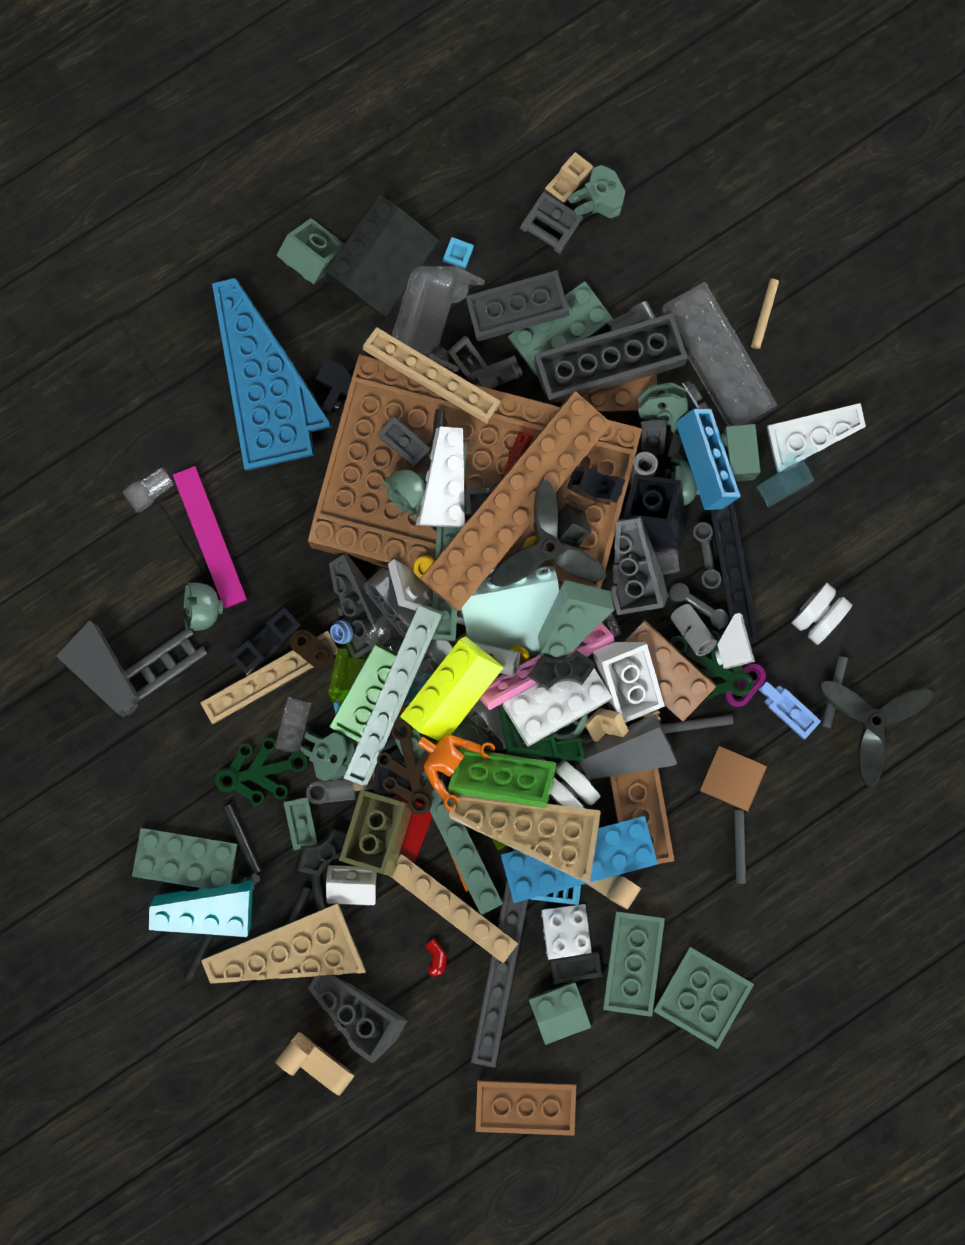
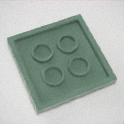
M689 947L653 1011L718 1049L754 984Z

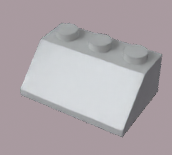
M614 642L592 651L599 676L612 696V699L607 702L609 710L620 712L625 723L664 707L646 642Z

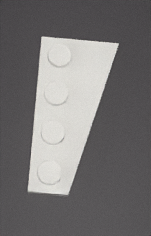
M861 403L766 426L777 473L866 427Z
M439 427L436 428L430 455L431 465L426 474L425 481L427 483L421 502L420 516L417 517L416 525L461 528L465 524L463 428Z
M395 559L388 563L398 605L415 611L419 603L432 608L433 591L415 575L414 570ZM461 608L460 611H457V623L465 626Z

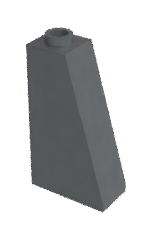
M89 620L58 653L57 657L117 714L122 717L130 715L136 710L140 698L102 631Z
M656 714L627 726L629 732L624 737L608 734L603 736L598 742L591 741L582 745L585 760L583 762L575 761L577 769L580 772L584 771L587 779L590 780L676 765L677 761L673 749Z

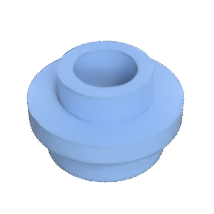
M336 621L330 629L331 637L336 643L346 644L352 640V627L347 621Z

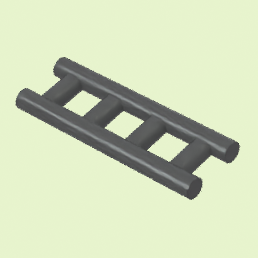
M185 628L124 671L128 679L141 672L148 682L147 685L136 692L140 701L208 654L203 646L197 650L188 639L194 635L192 631H187ZM180 644L188 656L176 664L168 652ZM161 658L168 670L156 678L148 666Z

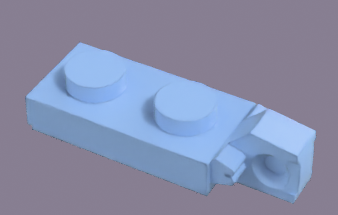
M764 682L758 689L767 697L764 702L768 705V708L802 739H806L821 722L788 690L780 686L775 689L768 682Z

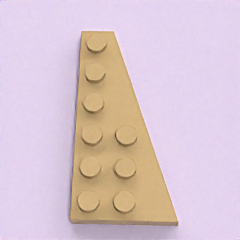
M453 793L459 799V803L452 799L451 808L454 810L449 812L450 819L590 884L601 815L599 810L547 804L546 808Z
M338 903L201 960L210 983L366 973Z

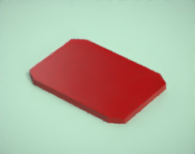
M398 794L391 798L408 804V800ZM416 802V804H417L418 806H423V805H424V804H421V803ZM430 810L422 815L412 812L399 856L403 854L413 863L416 861L432 820Z

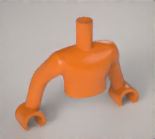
M453 735L443 736L436 745L424 737L417 744L429 752L424 763V770L431 785L444 800L443 806L448 811L454 810L448 806V799H453L457 803H459V799L449 794L438 777L437 771L449 777L452 775L464 757L455 747L480 753V756L485 759L490 757L484 753V747L495 750V746L492 743L480 745Z

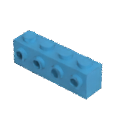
M691 410L676 421V425L704 510L723 509L741 496L712 410Z

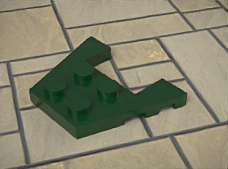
M503 703L498 705L507 752L577 762L585 760L580 738L555 742L554 734L552 733L527 747L502 706Z

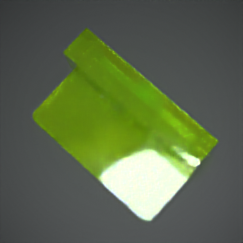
M337 649L329 688L332 703L342 704L366 661L349 658L347 649Z

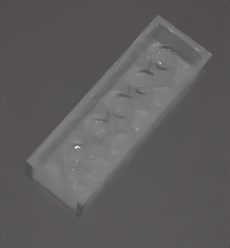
M706 282L663 305L661 310L663 316L673 313L687 357L728 427L749 425L774 411L777 407L776 401Z

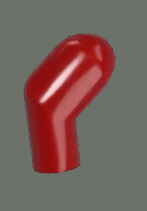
M432 939L425 945L433 956L428 972L431 976L437 977L443 974L446 969L447 955L437 941Z

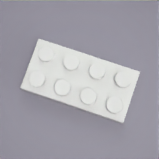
M594 668L583 685L572 681H562L546 690L541 685L536 684L507 700L502 706L525 744L529 747L609 702L612 696Z

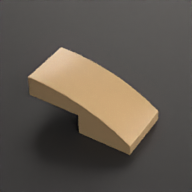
M575 152L561 167L560 172L547 185L544 192L564 205L568 197L577 190L594 166Z

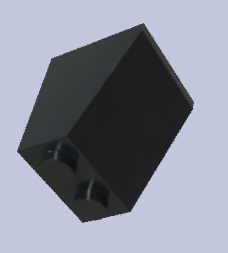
M634 474L623 519L641 516L652 546L680 549L685 532L682 480Z

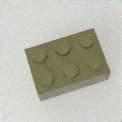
M360 790L339 861L380 874L393 876L412 814L408 804Z

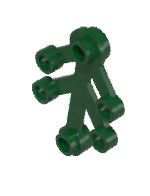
M711 630V634L715 633L717 635L716 641L718 644L721 639V636L718 632ZM674 636L670 640V643L675 648L676 643L682 641L684 648L678 651L707 668L701 671L709 679L720 676L728 681L716 685L712 694L705 699H711L717 694L730 691L737 696H745L751 692L753 679L749 674L743 672L742 665L733 667L732 673L725 669L723 664H718L715 651L719 650L717 644L711 651L713 659L711 660L705 655L697 656L683 636ZM740 679L746 682L745 687L742 689L737 686V682Z
M268 737L262 741V748L249 769L239 772L245 759L253 754L252 746L244 743L239 746L238 754L231 766L217 773L215 784L222 792L229 793L235 790L250 799L253 805H261L265 800L264 794L261 791H253L240 782L252 780L272 792L277 799H285L288 796L287 787L278 785L264 776L290 769L295 772H302L308 766V759L303 753L296 752L289 757V760L262 766L270 752H273L277 747L276 741ZM268 740L274 743L273 748L270 750L265 748V742ZM244 746H248L250 749V753L246 756L241 753V749ZM296 758H301L303 760V765L301 767H296L294 765V761ZM230 776L232 783L225 785L223 782L224 777ZM280 787L285 789V795L282 797L276 794L277 789ZM256 793L262 797L258 803L253 801V795Z

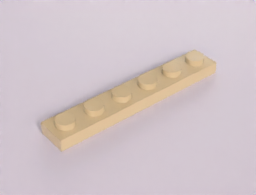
M377 327L363 345L364 351L486 424L500 406V400Z
M328 631L316 637L331 649L333 656L340 653ZM291 651L202 701L201 705L211 723L215 724L314 667L297 653ZM321 652L317 654L316 659L323 661L326 656Z
M403 854L399 856L393 876L390 877L499 961L504 963L519 943Z

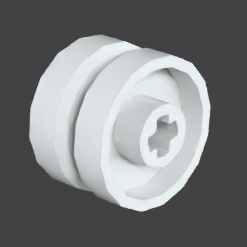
M825 583L816 594H812L792 621V624L800 631L807 629L814 622V626L808 633V638L816 645L820 644L831 633L852 607V604L844 597L838 598L830 606L829 603L835 597L836 590L828 583Z
M561 760L556 765L555 773L562 782L560 783L554 777L549 796L558 805L584 809L583 805L577 800L578 797L587 805H593L601 797L591 786L590 781L567 761Z

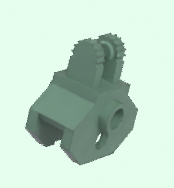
M600 165L592 169L590 181L585 184V187L572 193L568 200L570 203H576L586 199V203L581 204L574 210L578 216L592 211L593 214L598 212L608 218H614L620 215L626 191L616 172Z
M674 383L648 386L638 395L640 418L646 421L652 419L665 420L666 426L671 425L673 434H679L676 421L688 410L686 389ZM659 391H665V392H666V394H665V393H662V394H659V395H658L657 393H658Z
M306 732L304 737L314 742L315 746L312 749L303 745L300 746L299 751L310 757L309 760L314 764L316 777L323 781L330 779L336 781L343 777L356 749L354 739L340 732H334L325 738L312 732Z

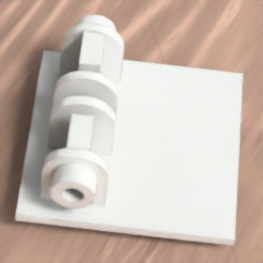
M585 904L542 910L541 917H543V932L545 933L544 939L546 941L548 960L592 953Z

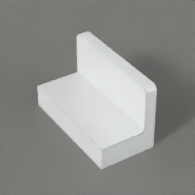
M328 865L326 902L330 904L375 905L377 872L358 866Z

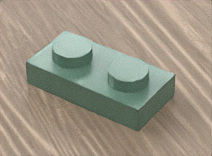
M308 797L284 802L293 849L299 850L301 846L317 844L318 841Z

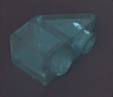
M801 460L757 486L767 506L771 507L808 487L815 480L804 460Z

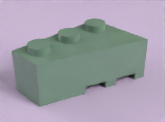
M565 580L538 634L541 655L565 659L614 611L611 591Z

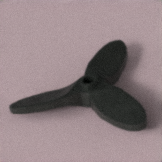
M542 480L537 486L534 500V522L537 539L533 545L518 550L506 558L493 572L491 584L504 587L518 582L538 569L546 559L553 561L561 569L574 576L591 581L605 579V569L597 560L578 548L560 543L557 538L558 506L556 495L551 483L547 480ZM547 543L549 544L548 551L545 549Z
M824 681L819 684L822 695L834 708L847 717L861 723L863 731L858 751L859 772L865 785H875L880 779L885 762L886 743L884 729L887 725L905 720L922 710L931 701L933 693L927 689L913 690L891 699L878 709H873L856 693L838 683ZM873 717L876 719L875 725L872 723Z

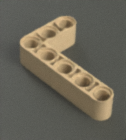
M619 875L588 884L627 910L641 890L636 884Z
M300 1032L294 1036L275 1061L280 1068L292 1076L301 1067L339 1096L355 1076L349 1069Z

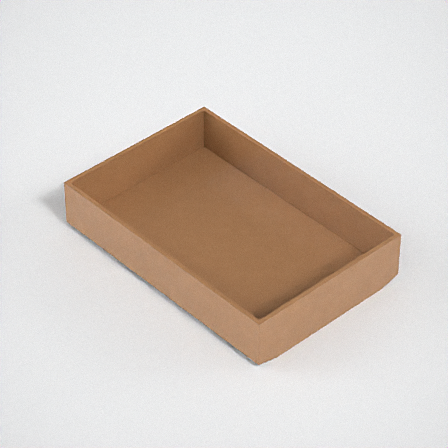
M359 354L308 538L311 548L339 556L347 553L351 559L389 568L388 563L395 559L414 570V563L419 557L429 555L435 558L437 526L416 525L417 518H409L411 513L408 511L402 513L385 493L389 489L387 485L382 486V482L396 471L411 470L416 474L422 473L426 477L429 469L430 452L413 468L378 437L377 434L393 417L399 420L431 449L435 410H445L443 427L463 428V444H466L464 490L489 488L490 494L560 407L474 385L501 401L500 406L486 424L383 361ZM611 420L608 421L612 424L578 466L590 467L603 475L618 476L624 479L623 491L617 503L605 505L566 489L572 473L555 493L558 512L565 504L585 512L592 532L577 548L592 556L604 569L607 566L616 531V522L619 520L642 431L641 428ZM534 520L499 562L502 563L506 558L521 550L528 538L536 536ZM546 559L540 566L555 567L559 591L565 580L601 589L603 580L591 581L574 576L561 569L549 559Z

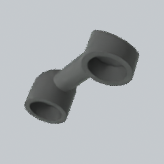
M701 522L694 527L693 534L701 542L706 570L702 575V583L708 589H716L720 586L722 578L719 572L715 570L710 543L713 537V529L708 523Z
M676 583L670 587L668 595L673 602L681 603L685 601L709 617V624L712 628L719 630L728 624L729 617L724 610H714L689 593V589L685 584Z

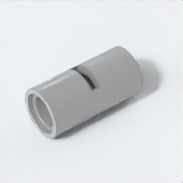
M641 452L634 458L628 481L630 488L634 474L654 477L658 461L652 453Z
M690 604L682 605L672 613L671 620L697 656L706 655L715 648L717 641Z
M474 642L504 667L500 672L501 674L516 675L520 664V652Z

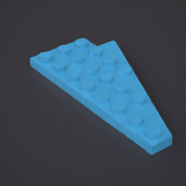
M233 278L212 283L244 469L252 470L314 456L315 451L311 432L332 427L331 421L238 280Z

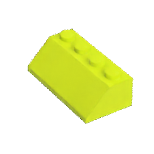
M465 636L456 643L400 717L418 732L437 741L445 735H452L504 667Z

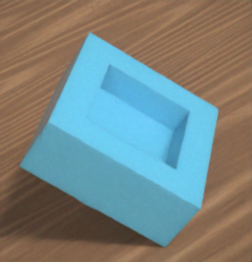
M451 237L443 261L466 269L474 245Z

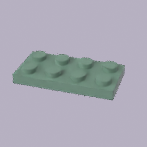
M585 281L565 295L570 316L520 329L508 336L510 342L536 376L537 372L533 363L534 354L590 338L604 328L607 322L613 320Z
M141 828L132 877L198 888L222 887V885L231 884L238 844Z
M615 912L603 1010L652 1017L665 918Z

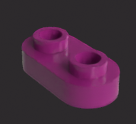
M749 664L743 668V672L747 674L750 672L756 674V680L753 681V688L749 694L741 696L737 700L733 697L732 691L725 693V698L731 706L741 707L747 704L764 683L766 674L760 665ZM743 679L737 682V686L740 689L746 685Z

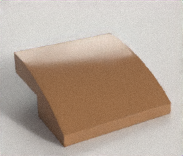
M719 746L700 791L748 812L767 767Z

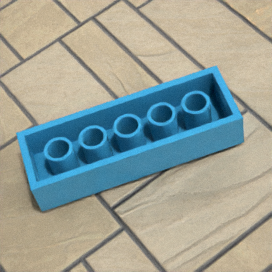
M645 816L598 828L590 883L658 864ZM518 850L501 854L513 903L587 884Z

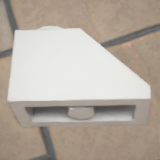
M740 613L734 614L717 644L719 650L715 651L718 664H723L725 669L755 662L743 616Z

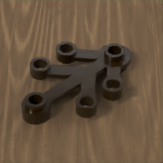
M400 720L393 725L392 735L400 741L406 767L393 760L388 752L380 753L377 757V763L380 767H387L410 781L412 791L398 784L396 777L388 776L383 781V788L386 791H393L408 800L409 809L415 814L422 815L427 813L432 807L430 794L434 788L429 780L423 789L420 783V777L424 772V763L429 752L425 750L416 765L409 738L412 734V726L405 720ZM401 725L407 728L406 734H400L398 727ZM431 740V741H430L431 743H433V744H435V745L437 744V741H434V740ZM382 755L389 758L387 764L381 763L380 757ZM444 773L442 776H439L440 780L445 776ZM388 779L395 782L393 788L387 787L386 781ZM417 798H423L425 804L418 806L416 804Z

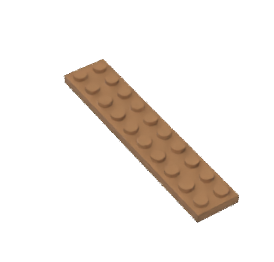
M576 391L573 392L421 576L420 580L456 611H460L534 520V500L538 484L542 480H547L551 483L556 493L612 423Z

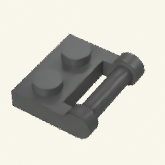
M543 192L520 229L524 232L529 231L554 247V251L561 254L583 220V217L576 215L575 211ZM535 218L563 234L561 239H557L533 223Z

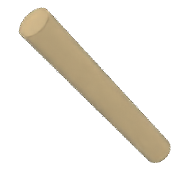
M770 279L751 344V347L755 349H760L779 284V281L776 279Z

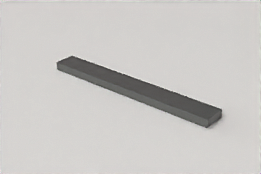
M507 881L498 928L520 944L528 900L513 903ZM519 944L504 963L492 955L471 1063L494 1068L496 1066Z

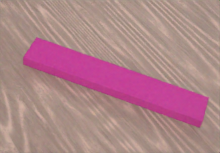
M194 466L173 474L216 589L223 602L224 609L247 601L196 467Z

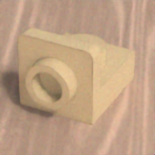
M599 708L586 722V728L591 738L597 742L606 733L624 737L629 732L620 712Z

